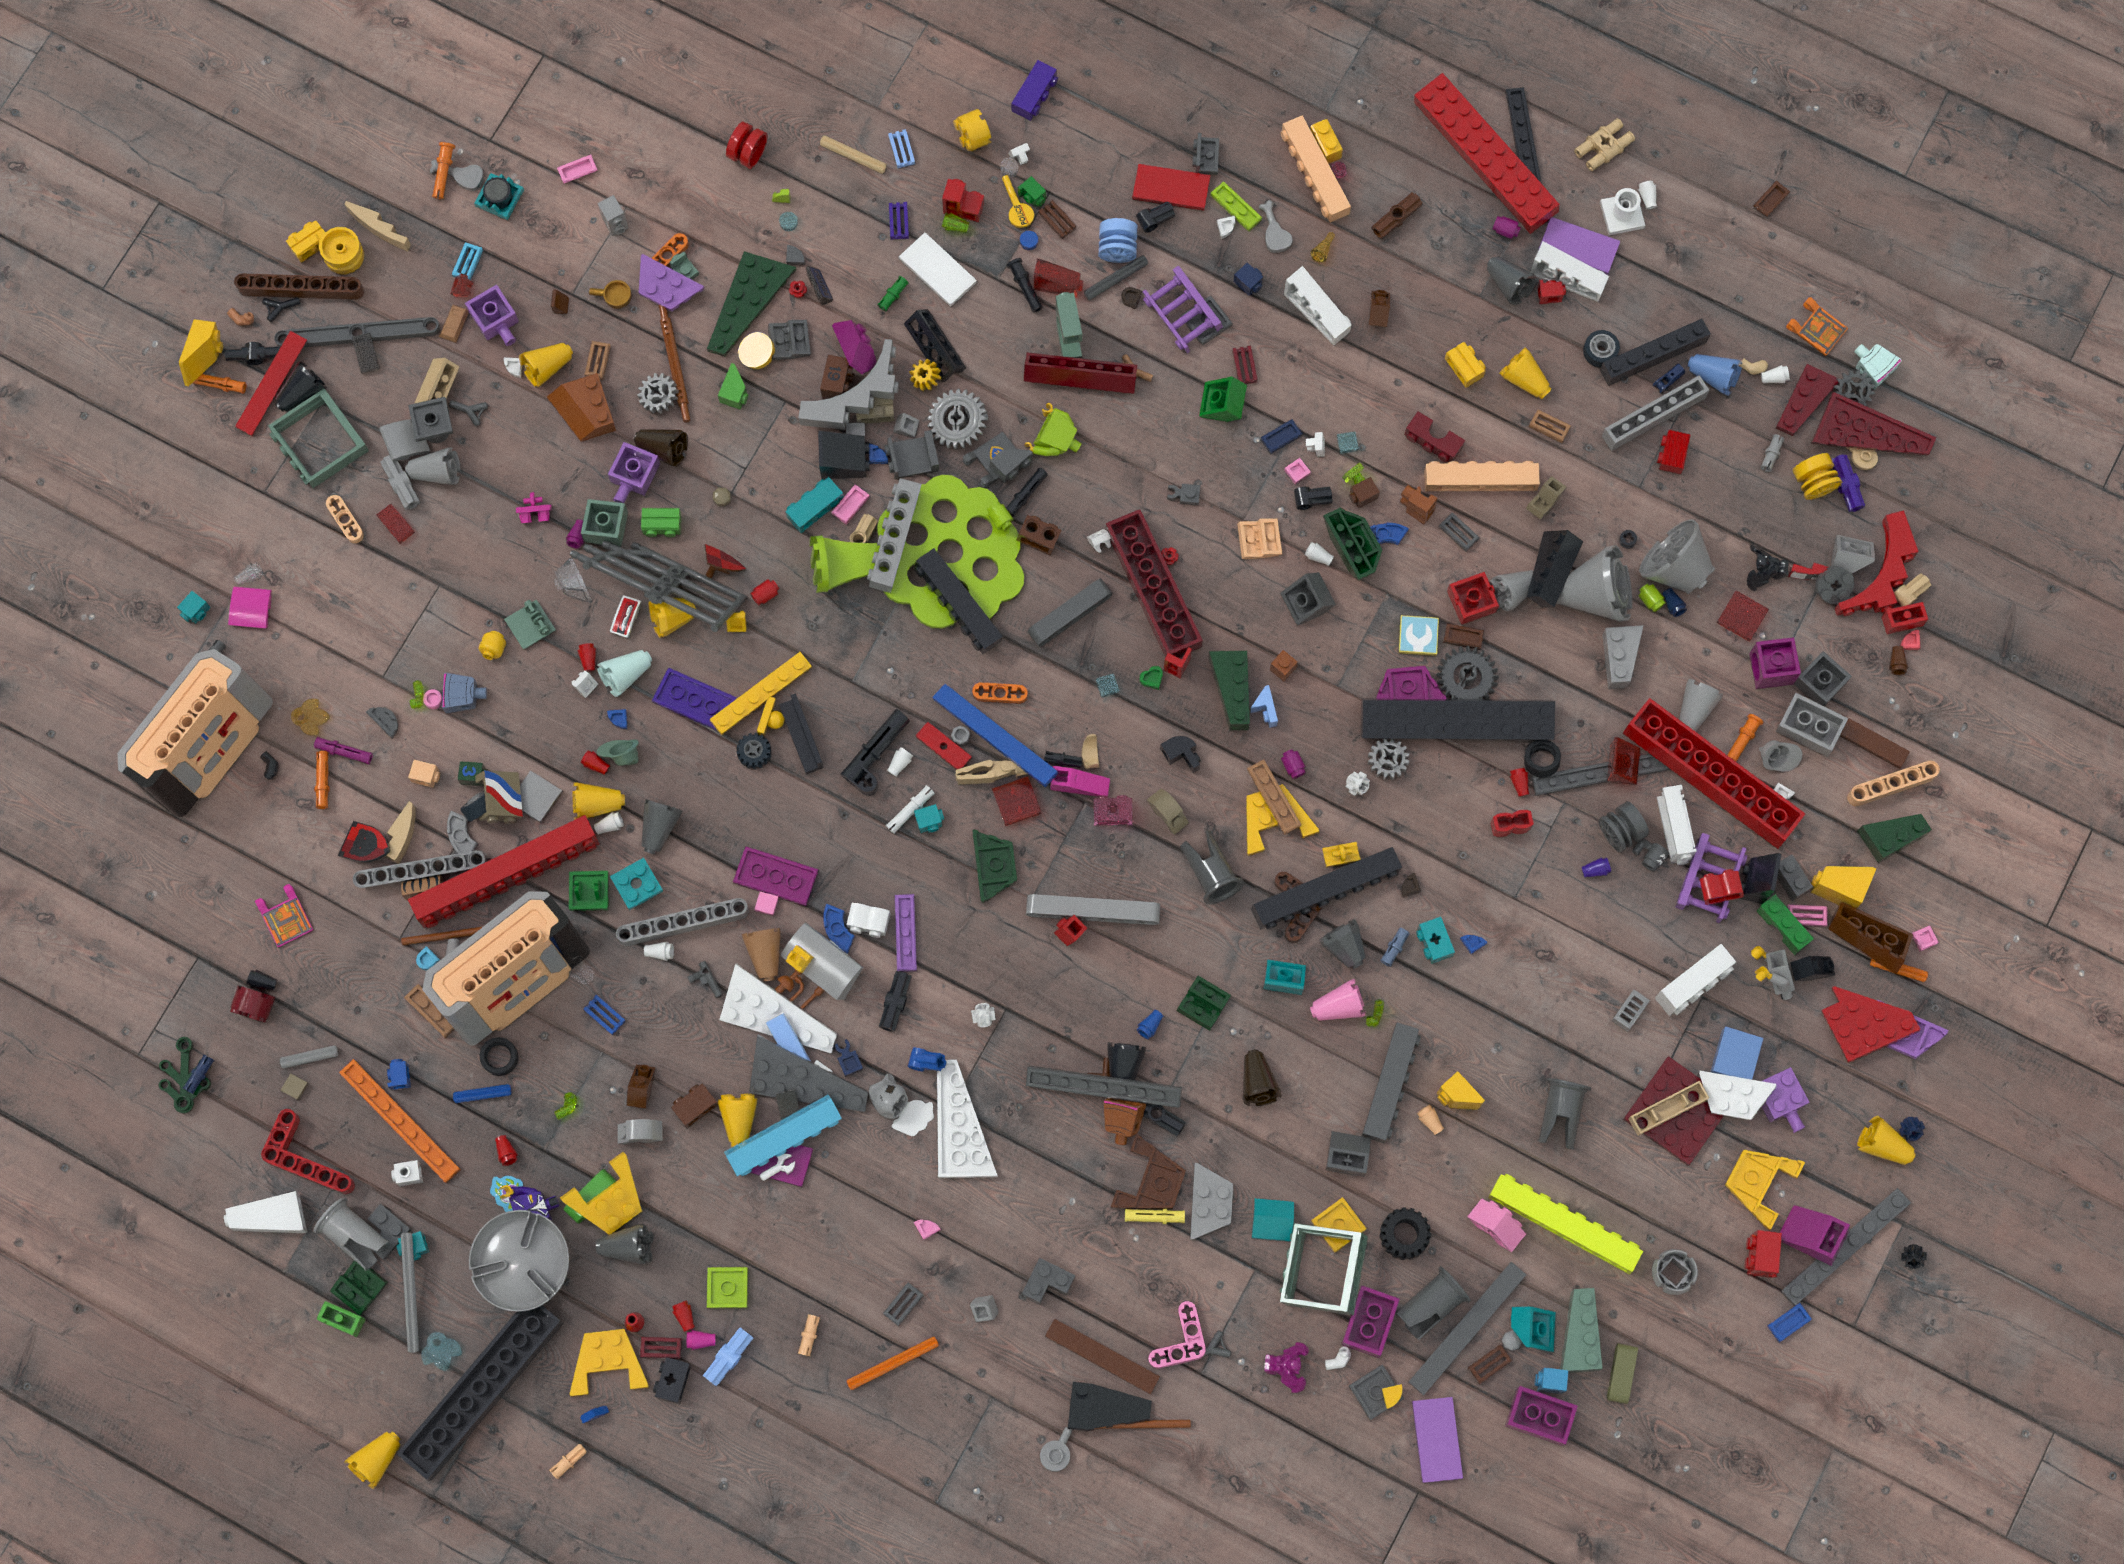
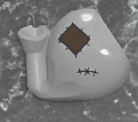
M886 1074L882 1081L869 1087V1097L874 1108L885 1118H897L908 1103L905 1089L896 1084L892 1074Z

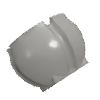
M1670 1249L1662 1252L1659 1255V1259H1655L1653 1262L1652 1277L1656 1286L1662 1287L1664 1293L1681 1295L1691 1289V1285H1695L1698 1278V1268L1695 1260L1692 1257L1689 1258L1685 1251ZM1670 1261L1685 1273L1676 1286L1661 1274Z

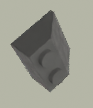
M1319 572L1303 575L1280 593L1297 625L1323 615L1336 605Z

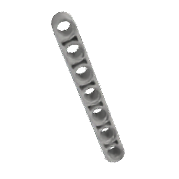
M475 850L360 870L353 875V883L359 888L468 870L487 862L488 857L484 851ZM477 853L482 856L480 864H476L473 861V857ZM456 857H460L463 860V865L460 868L454 864ZM437 860L444 863L442 871H438L435 868ZM419 863L425 867L423 874H418L416 871V866ZM399 867H403L406 871L403 878L397 875ZM380 870L386 872L387 876L384 881L378 878ZM362 873L367 876L365 884L359 882V875Z
M1030 894L1027 895L1026 915L1062 919L1064 917L1067 919L1075 915L1079 920L1158 925L1160 921V904L1143 901Z
M736 898L622 925L617 929L616 937L623 946H631L741 920L748 916L749 908L744 899ZM743 905L745 908L742 912H735L736 906ZM723 909L726 911L724 916H716L718 910ZM700 914L707 915L704 921H697V917ZM685 918L688 920L686 925H678L680 919ZM662 923H668L669 926L666 930H659V926ZM647 927L650 929L648 934H640L642 928ZM624 932H630L631 935L628 939H621V935Z

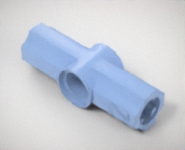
M739 1328L730 1341L724 1344L718 1351L714 1362L703 1376L717 1387L728 1371L737 1365L742 1357L741 1354L754 1338L742 1328Z

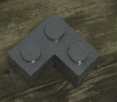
M1039 1258L1022 1292V1297L1040 1305L1048 1288L1067 1296L1075 1280V1275Z

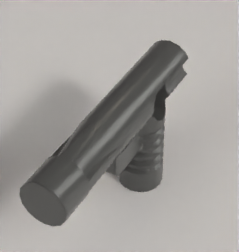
M706 961L699 963L701 970L687 976L690 983H693L700 979L702 985L708 983L715 997H721L723 993ZM704 969H707V970H708V973H702V972L704 971Z

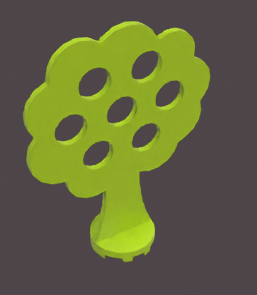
M952 475L936 476L926 484L921 485L911 523L922 525L926 529L927 539L922 545L912 546L905 542L891 593L883 591L890 600L898 604L910 605L913 615L920 623L930 628L939 629L956 623L949 616L948 609L940 605L937 600L938 596L934 592H931L927 586L918 587L913 585L907 576L909 568L915 565L917 559L933 548L937 551L939 545L944 541H955L961 546L963 550L962 558L955 563H945L959 581L967 587L970 595L989 619L998 612L1000 603L1012 600L1020 593L1024 585V573L1016 561L1020 551V542L1016 540L1018 532L1013 525L1005 531L1003 529L998 530L988 516L987 509L992 504L998 502L994 493L981 487L968 489L961 479ZM904 498L899 499V501L903 504L908 502ZM942 500L951 502L957 510L956 518L948 523L937 521L932 515V507L935 503ZM887 509L883 512L878 521V537L879 535H884L885 529L882 528L884 518H888L890 512H888ZM900 515L894 516L898 521L903 520ZM976 517L986 519L992 527L991 535L983 540L972 538L967 531L968 522ZM895 532L889 533L893 538L898 537ZM822 535L810 536L809 546H813L810 563L811 569L814 568L813 584L817 585L816 593L828 592V590L844 583L867 577L869 570L874 569L875 563H872L874 552H879L880 546H877V543L838 541L824 538ZM890 549L884 550L887 555L893 554V551ZM981 558L992 560L998 568L996 577L989 581L978 579L972 570L974 562ZM882 566L879 567V570L887 572L888 568Z

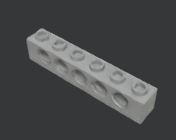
M902 478L899 479L898 484L894 483L892 495H895L894 500L889 501L887 511L890 514L888 518H884L882 528L885 529L884 535H879L877 546H880L879 552H874L872 563H875L874 569L869 570L867 580H870L869 587L891 593L922 484ZM904 498L908 502L903 504L899 501V499ZM900 515L903 520L898 521L894 516ZM895 532L898 537L893 538L889 533ZM890 549L893 551V554L887 555L884 550ZM884 566L888 568V571L882 572L879 570V567Z

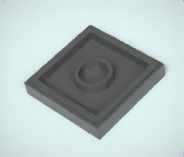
M1211 295L1204 300L1221 321L1223 328L1219 331H1216L1214 327L1208 328L1196 338L1202 346L1232 326V322ZM1192 307L1191 309H1189L1188 311H1186L1185 313H1183V314L1181 315V317H1182L1183 315H1185L1187 312H1189L1190 310H1192L1194 307ZM1204 313L1197 314L1185 324L1190 331H1193L1204 323L1207 317Z
M1382 1364L1350 1384L1349 1388L1369 1420H1372L1388 1410L1386 1409L1382 1389L1396 1385ZM1402 1395L1397 1403L1404 1400V1397Z

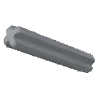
M333 1045L281 1057L280 1065L282 1068H288L338 1056V1048Z

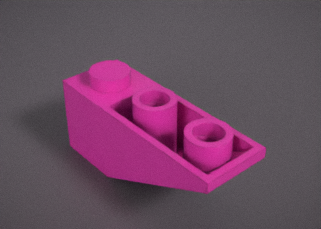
M1053 766L1058 771V775L1051 781V790L1108 798L1110 778L1073 768Z

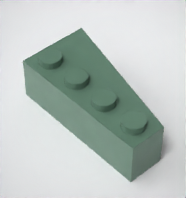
M1594 1288L1574 1289L1570 1295L1560 1369L1568 1370V1373L1600 1371L1603 1368Z

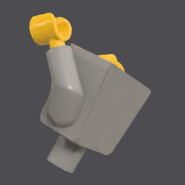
M1756 946L1751 951V955L1756 960L1763 956L1764 961L1768 964V969L1762 966L1755 971L1757 974L1756 978L1759 981L1768 978V981L1773 984L1775 994H1780L1781 999L1788 1000L1792 998V991L1795 990L1785 949L1766 953L1762 947Z

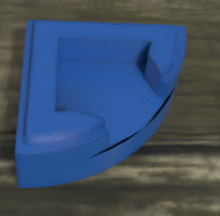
M869 444L870 464H888L884 451L876 445Z
M626 709L607 711L613 725L620 729H628Z
M1465 935L1460 938L1470 954H1473L1487 944L1485 939L1475 935Z
M607 1406L597 1407L584 1413L580 1418L582 1423H586L609 1413Z

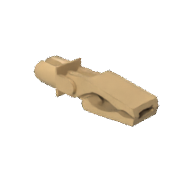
M987 760L957 769L956 781L958 785L993 783L995 780L1009 777L1010 775L1015 774L1016 779H1018L1017 776L1027 775L1028 773L1012 761ZM980 771H987L986 774L972 775Z

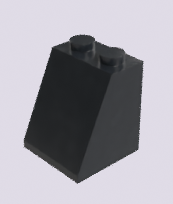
M818 431L821 479H827L828 477L830 479L866 478V471H870V462L866 460V454H869V442H865V436Z

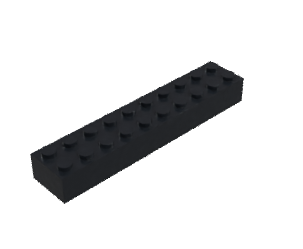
M1361 698V737L1392 739L1555 740V701L1525 699Z
M543 1305L532 1310L516 1311L398 1451L397 1455L426 1480L432 1481L564 1323Z

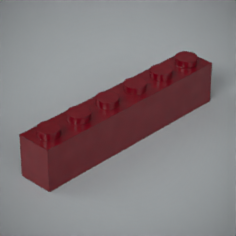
M1027 352L1024 365V381L1134 394L1138 365Z

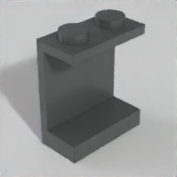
M932 430L924 431V437L893 443L891 437L887 438V445H884L885 454L890 456L891 462H888L889 472L894 474V479L939 471V462Z

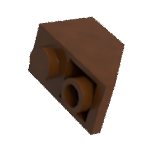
M1385 290L1372 291L1369 325L1387 327L1390 293Z
M636 1064L628 1084L627 1106L646 1109L651 1096L656 1067Z

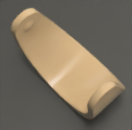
M1095 734L1088 735L1082 746L1083 766L1085 769L1099 768L1097 736Z

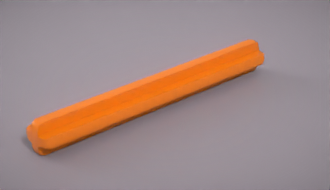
M931 1337L848 1379L847 1385L850 1390H854L937 1348L939 1343L936 1337Z

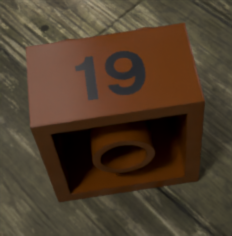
M827 356L820 387L822 400L844 394L849 391L850 383L853 384V367L849 365L845 357Z

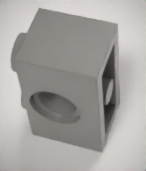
M614 195L597 203L602 220L612 236L620 235L628 229L625 214Z

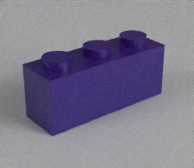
M1037 60L1011 103L1012 112L1029 121L1032 120L1033 116H1037L1042 101L1045 102L1047 100L1050 88L1054 87L1058 81L1057 69Z

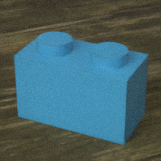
M1541 1369L1538 1374H1535L1534 1386H1537V1392L1563 1394L1566 1392L1568 1370Z

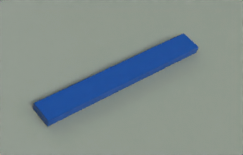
M946 684L932 697L935 702L1044 787L1058 775L1056 769Z

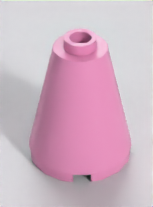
M1349 980L1315 1000L1313 1006L1310 1007L1313 1018L1317 1017L1318 1021L1366 1016V1011L1362 1012L1364 1003L1358 985H1353L1356 980Z

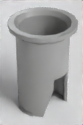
M342 1197L324 1212L317 1221L313 1232L325 1234L364 1268L365 1271L369 1270L377 1262L371 1249L377 1252L381 1247L390 1243L347 1207L348 1200Z

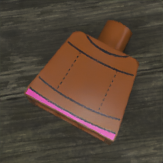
M1113 1098L1104 1100L1105 1130L1116 1134L1115 1144L1126 1145L1127 1137H1132L1139 1132L1146 1103Z

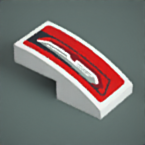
M623 595L610 632L627 638L630 637L634 620L637 619L642 601Z

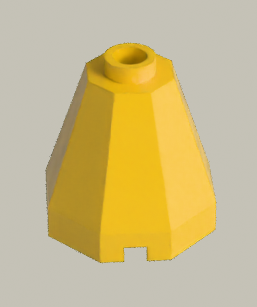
M674 598V599H676V600H678V601H680V602H682V603H684V604H686V605H688V606H690V607L696 609V608H695V605H694L693 603H691V602H689V601H687V600H685V599H683V598ZM650 601L648 603L650 618L657 625V627H654V630L659 638L668 636L694 618L665 602L654 604Z

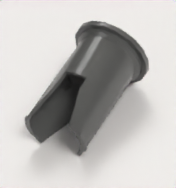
M1207 830V843L1211 857L1203 861L1201 856L1187 841L1183 842L1180 849L1185 854L1205 892L1204 902L1212 905L1225 901L1235 895L1243 887L1244 881L1242 878H1237L1234 875L1213 836V832Z
M1547 1078L1546 1081L1549 1082L1550 1089L1540 1136L1537 1141L1546 1143L1556 1123L1557 1116L1567 1118L1565 1123L1566 1148L1574 1150L1585 1093L1591 1091V1087Z
M1441 1266L1438 1268L1439 1274L1395 1312L1406 1323L1405 1327L1418 1340L1459 1304L1471 1301L1458 1282Z

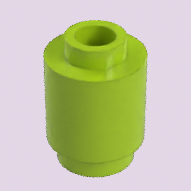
M996 502L987 509L988 516L998 530L1003 529L1005 531L1012 526L1011 522L1014 519L1004 504Z
M1647 583L1639 589L1640 594L1638 596L1649 610L1652 609L1653 612H1656L1666 604L1663 600L1664 597L1654 584L1649 586Z

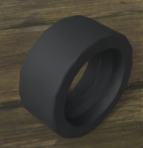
M1536 740L1528 745L1525 750L1524 765L1531 775L1546 778L1555 774L1559 769L1561 752L1555 743L1549 740ZM1537 751H1547L1553 755L1554 761L1551 765L1542 767L1534 764L1531 756Z
M502 1037L486 1041L481 1047L479 1054L480 1062L484 1069L496 1076H503L512 1072L517 1066L519 1059L518 1051L514 1044ZM498 1045L508 1048L511 1056L508 1064L501 1068L493 1067L488 1062L489 1051Z

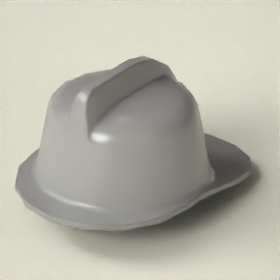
M1772 740L1763 747H1759L1763 766L1768 770L1790 771L1796 768L1802 760V750L1795 744Z

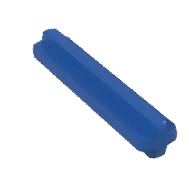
M506 1084L458 1091L453 1093V1100L455 1103L509 1096L512 1090L511 1086Z

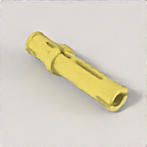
M1163 1208V1210L1125 1209V1222L1185 1223V1210L1169 1211L1167 1208Z

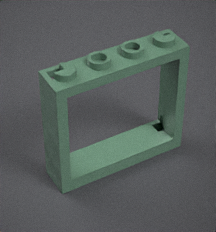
M322 389L268 425L271 430L269 435L275 443L279 441L282 445L279 447L285 457L287 455L290 456L292 460L289 462L295 471L300 470L302 473L300 478L305 485L309 483L312 488H315L369 451L325 389ZM323 404H326L356 447L311 476L280 433Z
M1294 1224L1293 1234L1290 1233L1291 1245L1287 1250V1267L1283 1271L1284 1282L1283 1287L1280 1289V1302L1287 1306L1354 1315L1368 1236L1361 1232ZM1306 1234L1352 1240L1340 1306L1294 1299Z

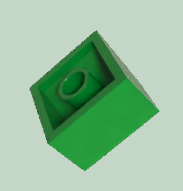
M1234 377L1205 382L1199 416L1225 422L1240 420L1247 385Z

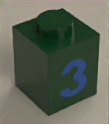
M460 761L458 781L461 785L484 786V784L476 783L475 776L484 770L488 771V769H486L483 763Z

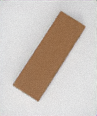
M417 984L404 998L446 1038L455 1029L422 990L423 988Z

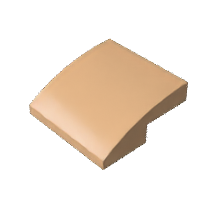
M1278 519L1240 521L1237 524L1242 559H1258L1282 555Z

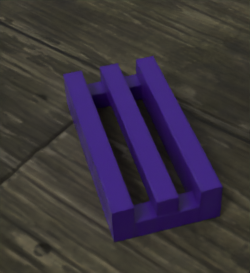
M896 202V204L889 203L891 240L909 239L907 202H903V204H900V202ZM893 209H896L897 234H894ZM900 209H904L905 234H901Z

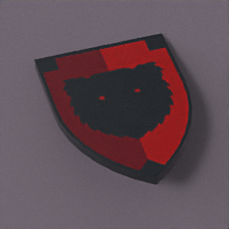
M353 821L338 856L366 863L376 861L391 851L387 838L380 830L373 826Z

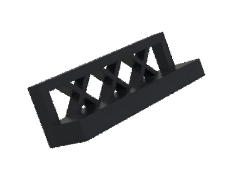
M928 309L916 310L904 325L926 359H929L931 363L935 362L937 364L936 368L940 370L942 369V364L947 366L949 371L945 375L942 371L938 374L941 376V382H946L954 373L963 372L966 366ZM915 320L919 323L918 331L914 330L911 325ZM923 334L928 337V345H924L922 342ZM932 349H936L938 352L937 360H934L932 357Z
M795 693L790 695L791 700L781 703L779 706L807 775L824 768Z

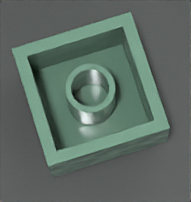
M588 499L581 530L584 542L602 544L603 541H609L622 547L628 517L625 503Z

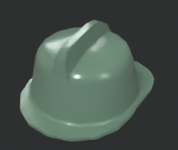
M636 739L610 741L597 749V755L610 757L618 766L637 764L639 759L636 747L639 741Z

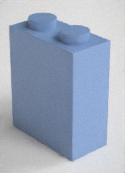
M1725 1026L1721 1031L1710 1072L1752 1080L1763 1038Z

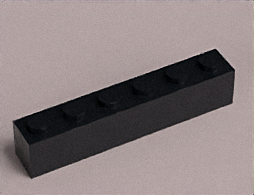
M1699 319L1603 362L1600 372L1607 385H1613L1707 343L1711 333L1703 319Z
M935 548L916 560L914 566L916 574L920 578H924L927 588L938 596L937 600L940 605L948 609L949 616L954 622L957 621L959 623L962 633L966 637L969 636L975 650L985 654L998 645L1003 636Z

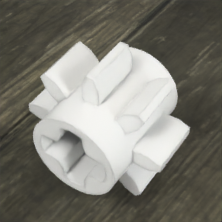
M1354 771L1347 777V785L1345 787L1354 796L1357 793L1362 795L1369 789L1370 780L1366 778L1367 775L1360 771L1358 774Z
M980 1003L975 1006V1010L971 1011L973 1023H977L979 1027H988L992 1024V1020H996L994 1007L990 1008L987 1003Z

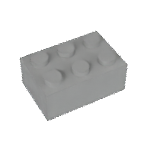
M1795 693L1776 732L1828 757L1848 718Z

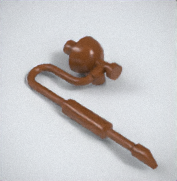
M795 969V972L790 977L786 975L780 976L777 980L781 984L774 990L781 994L787 989L791 993L794 988V980L800 984V989L790 998V1001L793 1002L804 990V983L801 977L798 976L802 973ZM818 986L814 990V994L800 1009H804L816 996H820L825 990Z

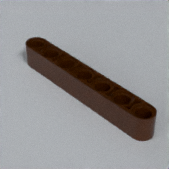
M242 273L234 278V285L243 296L357 300L364 295V288L356 277ZM243 283H247L246 286L241 287ZM266 283L264 287H259L261 284ZM280 284H284L283 287L277 288ZM298 285H303L301 288L296 289ZM317 285H321L319 289H314ZM335 286H340L338 289L332 290ZM358 286L356 290H351L352 287Z

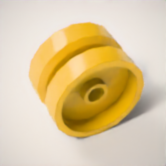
M335 227L324 233L320 239V254L331 271L346 275L356 271L363 263V247L352 230L346 227Z

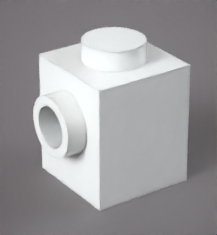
M418 1160L394 1164V1170L391 1171L392 1180L398 1186L423 1183L421 1163Z

